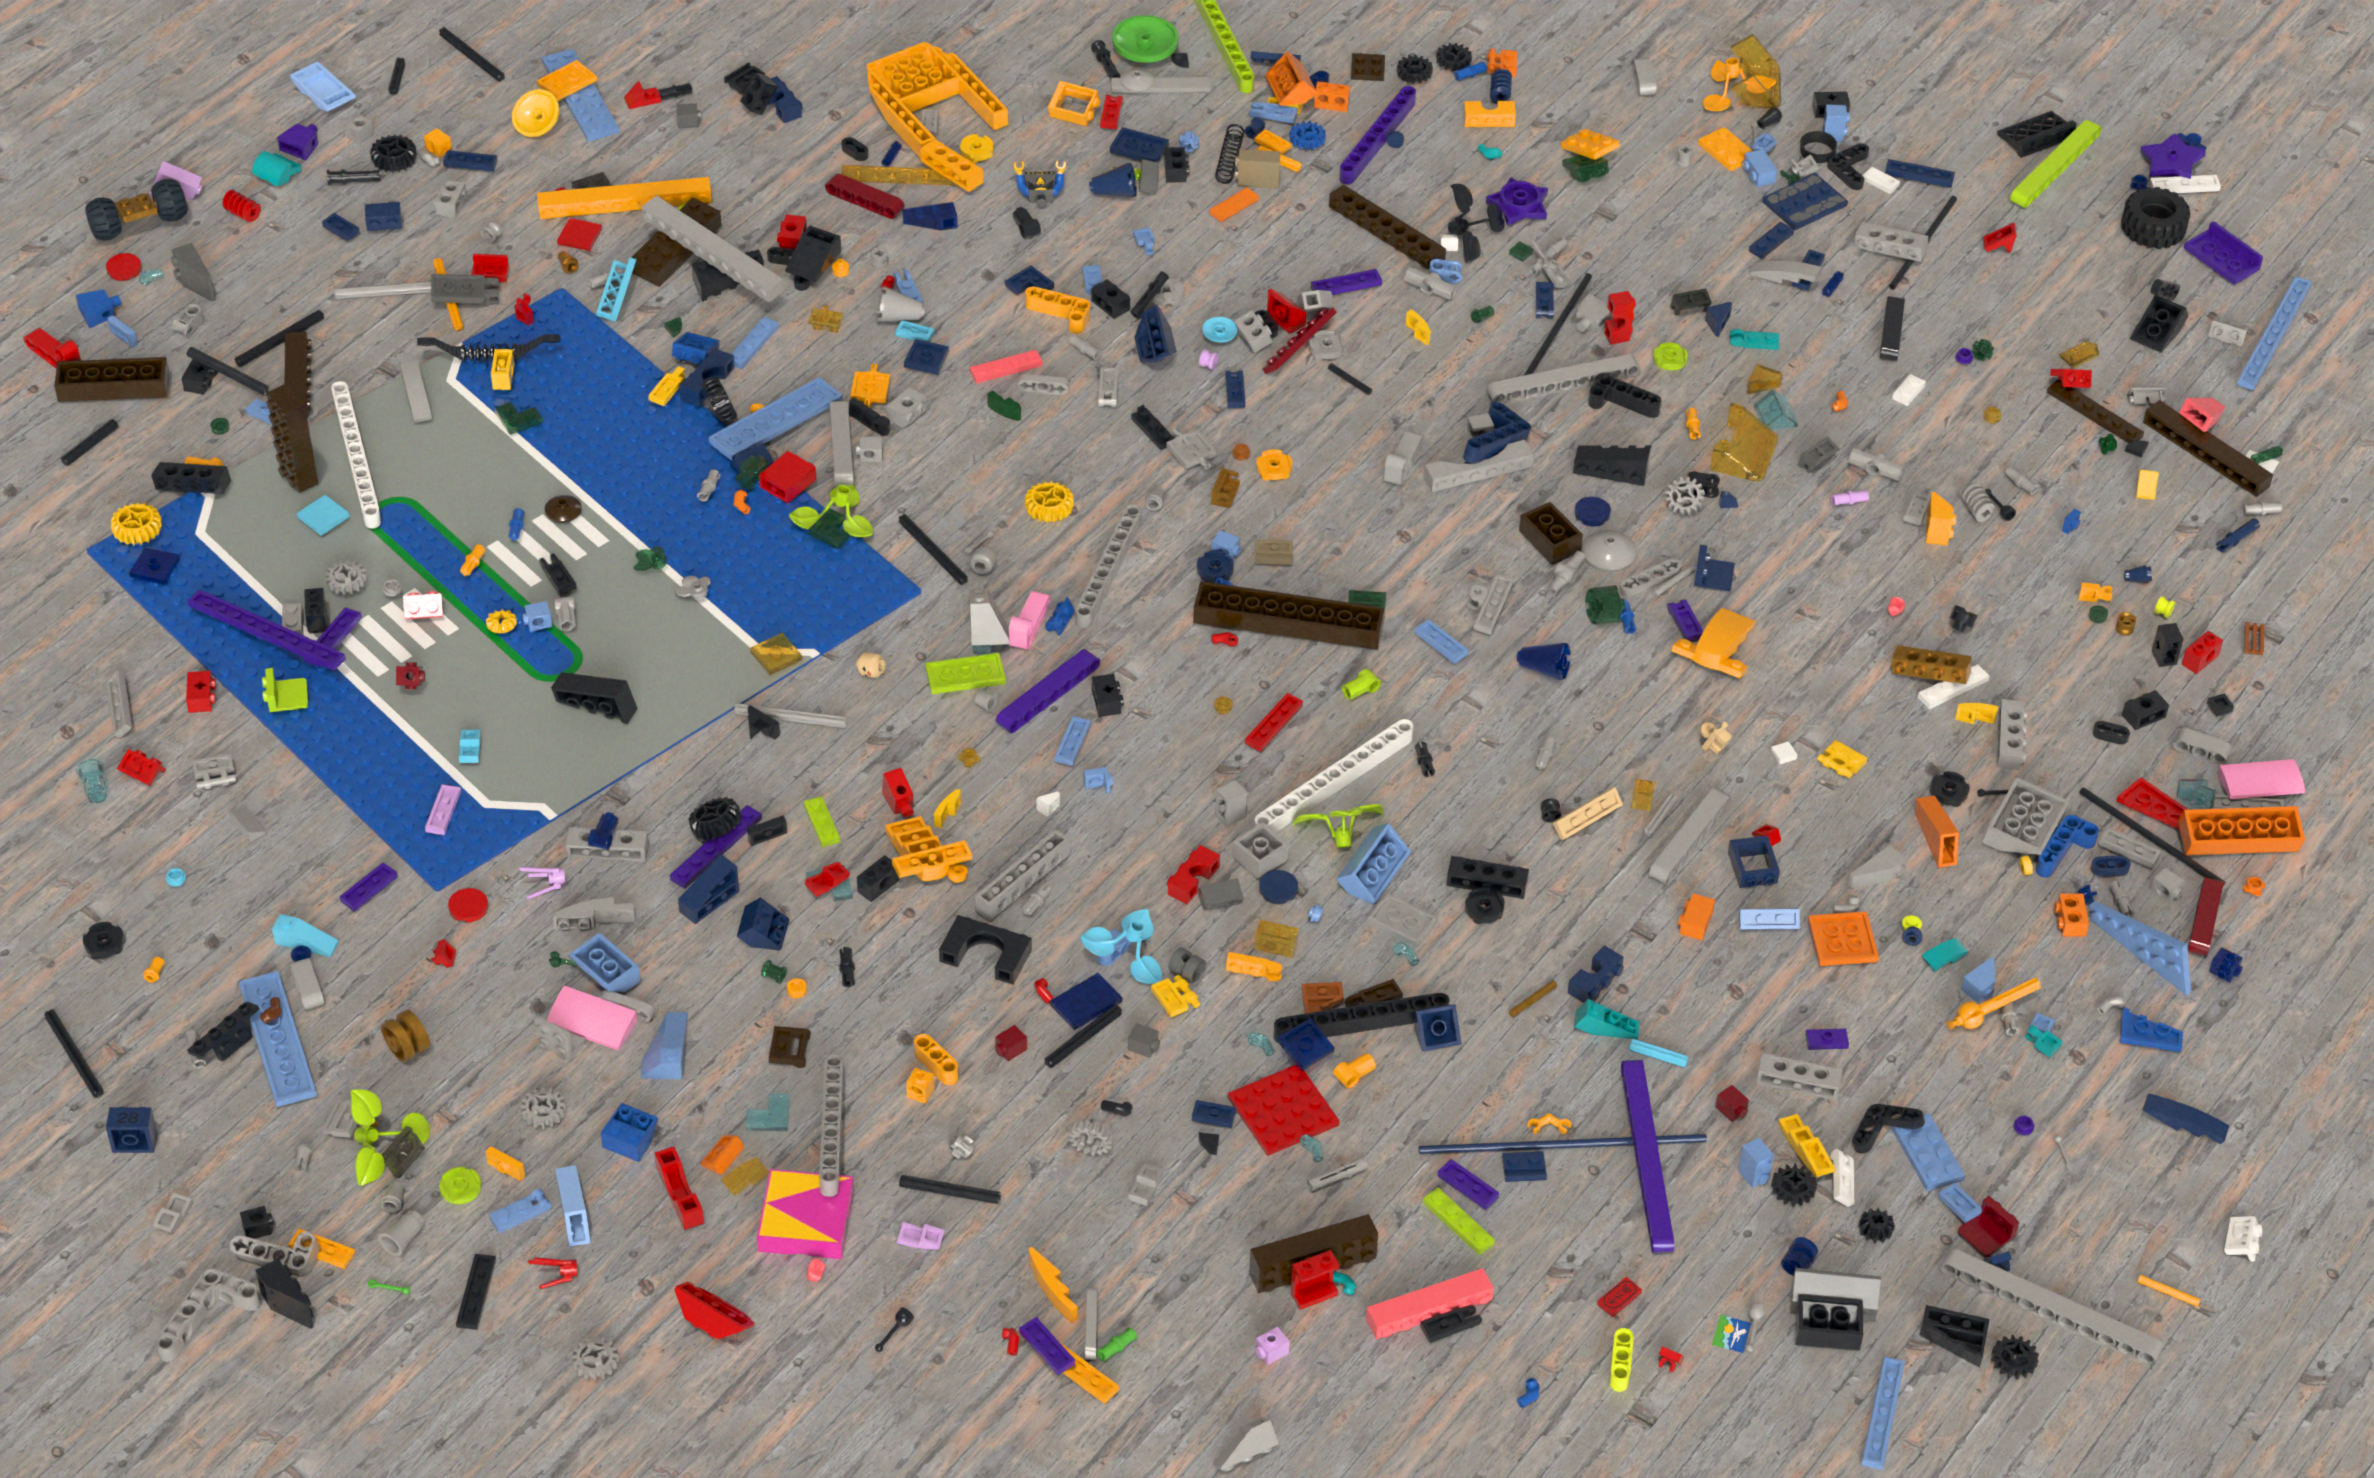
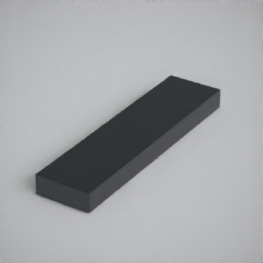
M474 1255L456 1321L457 1328L478 1330L496 1264V1256Z

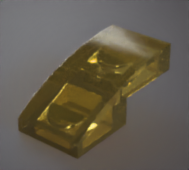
M755 1157L732 1170L721 1181L734 1196H737L750 1183L756 1185L769 1173V1170Z

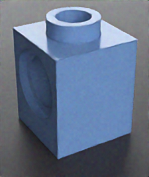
M1220 530L1212 541L1211 551H1222L1225 553V556L1234 559L1241 551V546H1239L1240 538Z
M547 601L524 606L523 622L524 625L528 624L530 632L552 627L551 613Z

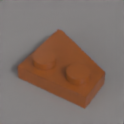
M1342 982L1302 984L1304 1014L1325 1011L1344 1001Z

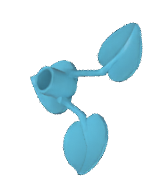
M1148 909L1138 910L1125 916L1121 922L1123 932L1114 940H1112L1111 933L1102 927L1091 928L1080 936L1086 949L1098 956L1112 954L1114 952L1113 944H1116L1124 936L1130 942H1137V961H1133L1130 965L1131 975L1137 981L1145 984H1155L1162 981V972L1157 961L1151 956L1140 958L1141 941L1149 939L1154 931Z

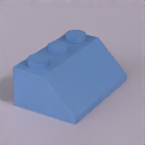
M600 932L569 954V958L607 991L626 992L641 981L639 966Z

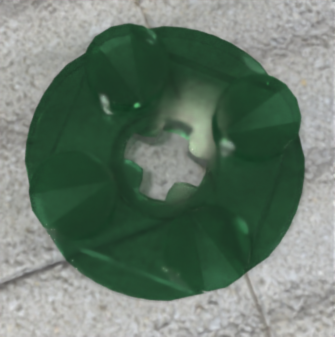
M757 454L758 457L750 456L739 467L741 472L739 476L736 474L735 480L741 487L748 490L754 488L755 484L759 481V474L767 468V460L760 454Z

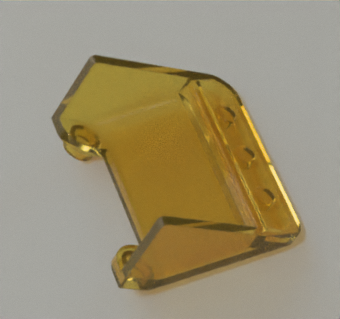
M1731 403L1727 426L1736 428L1731 443L1728 440H1720L1715 444L1710 470L1750 481H1762L1765 478L1778 443V435L1745 407Z

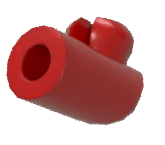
M1003 1328L1002 1338L1009 1339L1007 1354L1017 1355L1019 1336L1015 1328Z

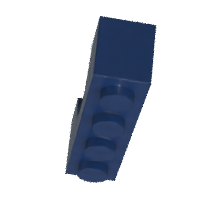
M718 349L708 354L696 370L690 373L688 378L680 384V400L699 407L707 399L702 383L714 376L725 379L734 370V355Z

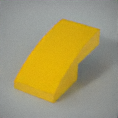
M1410 309L1406 312L1405 326L1414 330V337L1429 345L1431 330L1428 324L1420 315Z
M1961 703L1958 705L1955 719L1974 724L1975 719L1994 724L1999 706L1984 703Z
M960 789L950 793L939 804L934 812V827L942 829L947 815L956 816L961 805Z

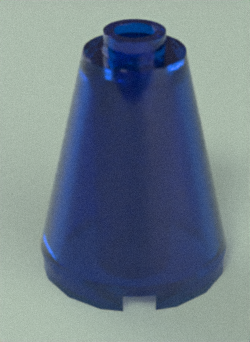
M1555 643L1522 647L1517 652V662H1519L1520 666L1563 680L1567 677L1570 668V661H1567V655H1571L1570 646L1568 643Z

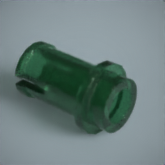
M1491 306L1479 310L1474 309L1471 312L1472 321L1480 323L1485 318L1494 316V310Z

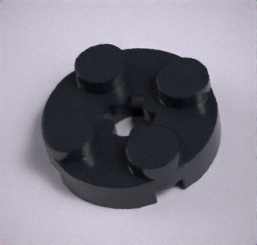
M1946 771L1943 775L1938 776L1937 774L1932 778L1930 792L1931 796H1935L1940 803L1959 807L1967 799L1970 786L1969 783L1967 784L1964 781L1965 778L1962 775Z
M1482 887L1474 889L1469 893L1465 900V911L1473 919L1474 923H1489L1502 918L1505 901L1499 892L1496 891L1494 893L1489 891L1490 888ZM1482 903H1485V905H1489V906H1488V907H1483V906H1481V904H1482Z
M111 922L96 923L89 927L86 935L85 933L83 935L84 948L93 959L119 954L123 950V931L118 925L117 927L113 926ZM101 938H105V939H106V941L100 942V941H101Z

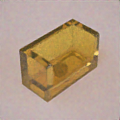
M1260 920L1255 933L1254 950L1293 958L1298 945L1299 928Z

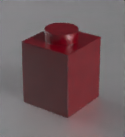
M1014 1024L995 1036V1050L997 1054L1003 1056L1009 1062L1027 1050V1036Z
M1731 1085L1717 1094L1715 1107L1731 1122H1734L1747 1114L1749 1099Z

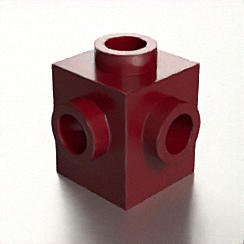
M405 662V666H396V685H404L405 689H417V686H421L422 682H425V670H422V666H417V662Z

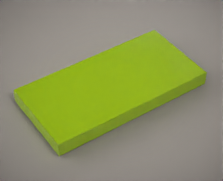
M999 653L925 663L931 695L1006 684V677Z

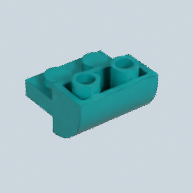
M263 151L255 159L251 173L260 179L271 182L274 186H281L289 182L290 176L301 172L302 165L277 153L271 154Z

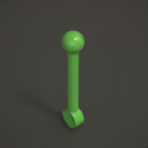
M374 1279L368 1281V1287L372 1289L380 1287L401 1291L403 1294L410 1293L408 1286L397 1287L376 1283Z

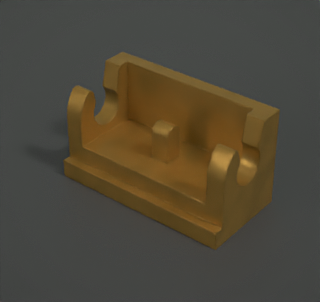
M1221 467L1211 493L1212 505L1231 508L1240 486V480L1233 479L1230 476L1238 477L1239 473Z

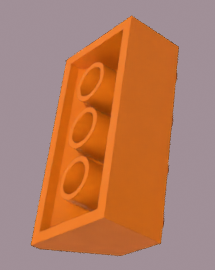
M1288 51L1265 74L1281 106L1304 104L1312 99L1316 92L1302 62Z

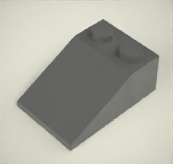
M189 243L172 249L173 256L171 257V262L176 269L173 270L176 280H180L184 287L211 302L215 301L210 273L193 244Z

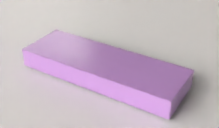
M441 785L425 826L426 832L445 835L461 794V787Z

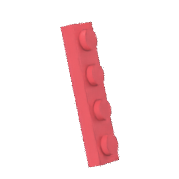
M1037 350L972 366L970 367V373L977 384L1043 366V361Z

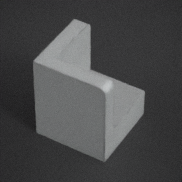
M1489 413L1468 417V432L1482 430L1484 434L1494 430V424Z

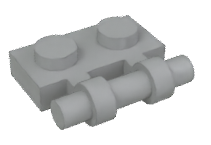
M231 753L192 761L195 779H204L203 781L196 782L197 789L205 788L207 790L212 789L211 787L228 786L229 783L236 782L235 774L227 776L228 773H234ZM221 775V777H218V778H213V779H210V778H209V777Z

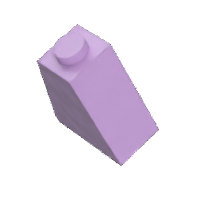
M164 161L153 183L154 185L162 179L176 180L183 190L185 199L193 200L195 194L199 195L203 186L200 184L202 177Z

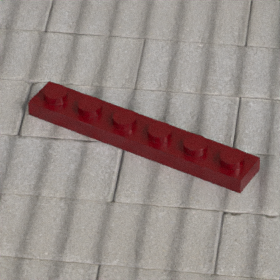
M1334 307L1320 310L1316 318H1312L1307 322L1308 326L1306 328L1300 329L1296 337H1292L1286 342L1288 344L1286 347L1283 346L1276 352V356L1269 358L1266 361L1267 365L1262 368L1265 374L1274 372L1322 328L1337 313Z

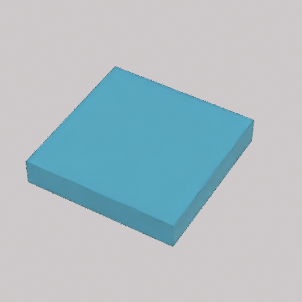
M326 495L297 513V518L320 536L350 517L348 511Z

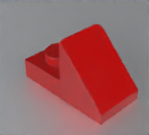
M638 81L624 96V100L628 109H634L661 103V96L656 87L643 90L640 81Z
M2013 222L1983 236L1986 251H1992L2003 245L2010 253L2017 237L2016 224Z

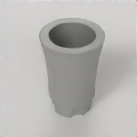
M409 1210L378 1236L380 1245L393 1256H400L409 1242L420 1231V1228L424 1225V1220L418 1212Z

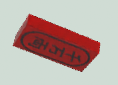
M1625 1277L1597 1301V1305L1611 1317H1614L1642 1293V1289L1628 1277Z

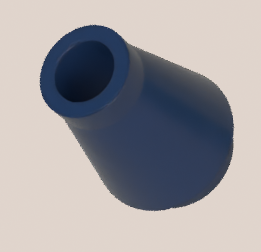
M2146 565L2130 570H2124L2125 581L2142 583L2152 581L2151 566L2146 567Z

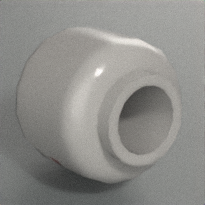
M978 548L970 560L972 570L980 575L988 574L996 563V555L989 548Z

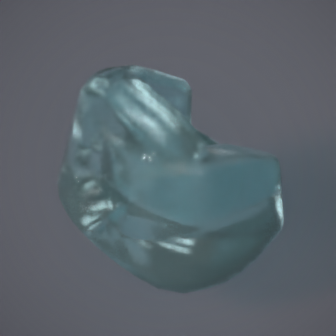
M974 645L972 650L976 655H988L992 652V645Z

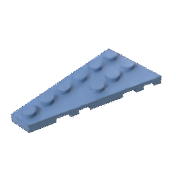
M2096 901L2090 904L2092 922L2182 993L2187 995L2191 992L2186 943Z

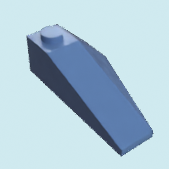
M667 1012L642 1060L641 1079H682L688 1012Z

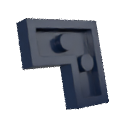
M1030 265L1005 280V286L1017 295L1029 287L1051 290L1054 288V282Z

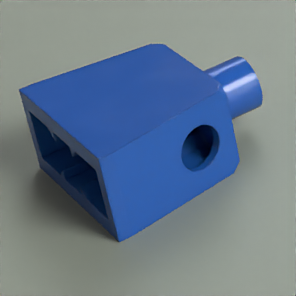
M105 290L75 295L78 309L89 328L108 321L110 316H115L113 308L122 305L118 295L109 298Z

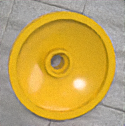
M542 89L532 90L524 94L516 102L512 111V123L515 129L527 137H537L547 133L555 125L559 117L560 108L556 97L549 91Z

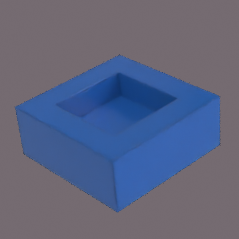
M2074 509L2065 517L2062 531L2066 534L2078 528L2081 522L2079 520L2081 513L2079 510Z

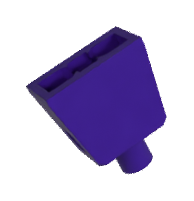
M295 124L277 137L279 150L306 161L318 145V128L314 124H310L308 127Z

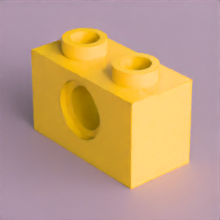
M495 349L491 369L493 390H511L515 367L513 350Z

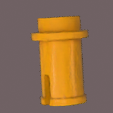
M154 957L149 968L144 971V979L153 983L159 979V973L165 965V961L161 957Z

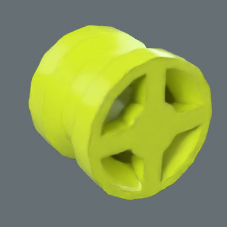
M2161 596L2156 604L2154 613L2163 614L2165 618L2169 619L2176 602L2172 600L2167 601L2165 597Z

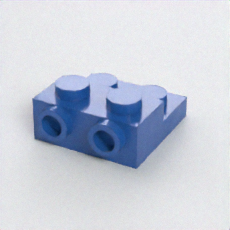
M686 332L673 343L672 356L679 360H688L699 365L706 359L708 354H711L719 347L720 340Z

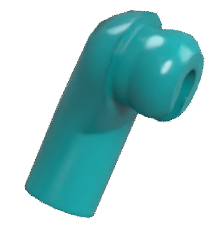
M1333 1271V1282L1345 1285L1343 1292L1353 1295L1354 1290L1357 1289V1284L1349 1275Z

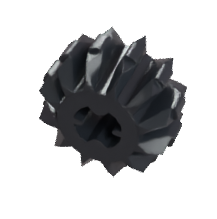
M1879 1207L1876 1211L1870 1208L1868 1212H1863L1858 1224L1860 1235L1865 1236L1866 1241L1872 1239L1874 1244L1877 1240L1884 1243L1886 1239H1890L1895 1228L1893 1216H1889L1887 1210L1881 1212Z

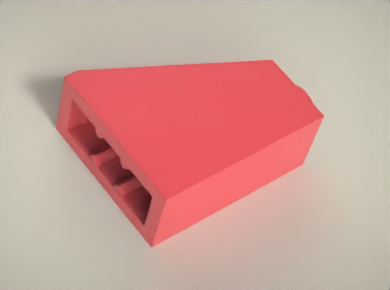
M2186 398L2179 413L2203 432H2206L2218 423L2225 406L2214 398Z

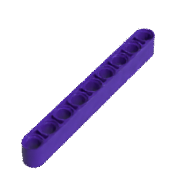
M1405 86L1399 91L1342 162L1339 180L1342 184L1350 185L1358 178L1385 144L1388 134L1397 129L1415 106L1416 89L1414 87Z

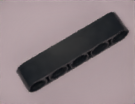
M1887 297L1880 359L1898 360L1905 298Z

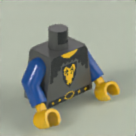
M1021 161V168H1017L1015 162L1013 170L1017 173L1016 181L1019 192L1027 197L1030 203H1036L1039 207L1053 202L1054 196H1057L1064 186L1063 171L1066 170V162L1064 161L1063 167H1058L1059 162H1056L1058 174H1056V171L1024 172L1023 175L1024 163Z

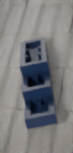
M2150 1093L2146 1097L2143 1111L2176 1131L2182 1127L2197 1137L2204 1134L2219 1144L2225 1141L2229 1125L2221 1120L2172 1099Z

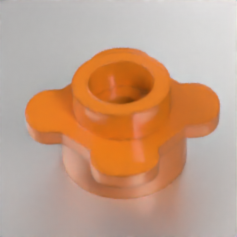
M2258 877L2248 878L2246 880L2247 884L2243 886V890L2255 896H2261V891L2266 886L2265 883Z

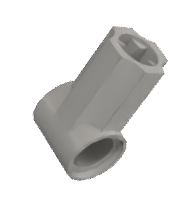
M573 596L554 598L560 629H563L565 632L572 631L576 627Z

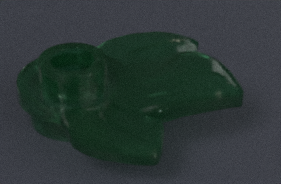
M654 546L651 550H639L635 554L639 562L633 569L646 571L652 567L654 569L665 567L667 557L664 554V549L660 546Z

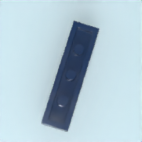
M1888 159L1885 174L1892 177L1952 188L1955 176L1953 171Z

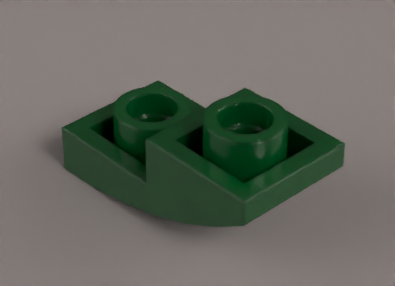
M993 390L987 393V406L991 410L1006 418L1016 421L1021 420V406L1018 402H1015L1010 397L1004 400L1002 396Z

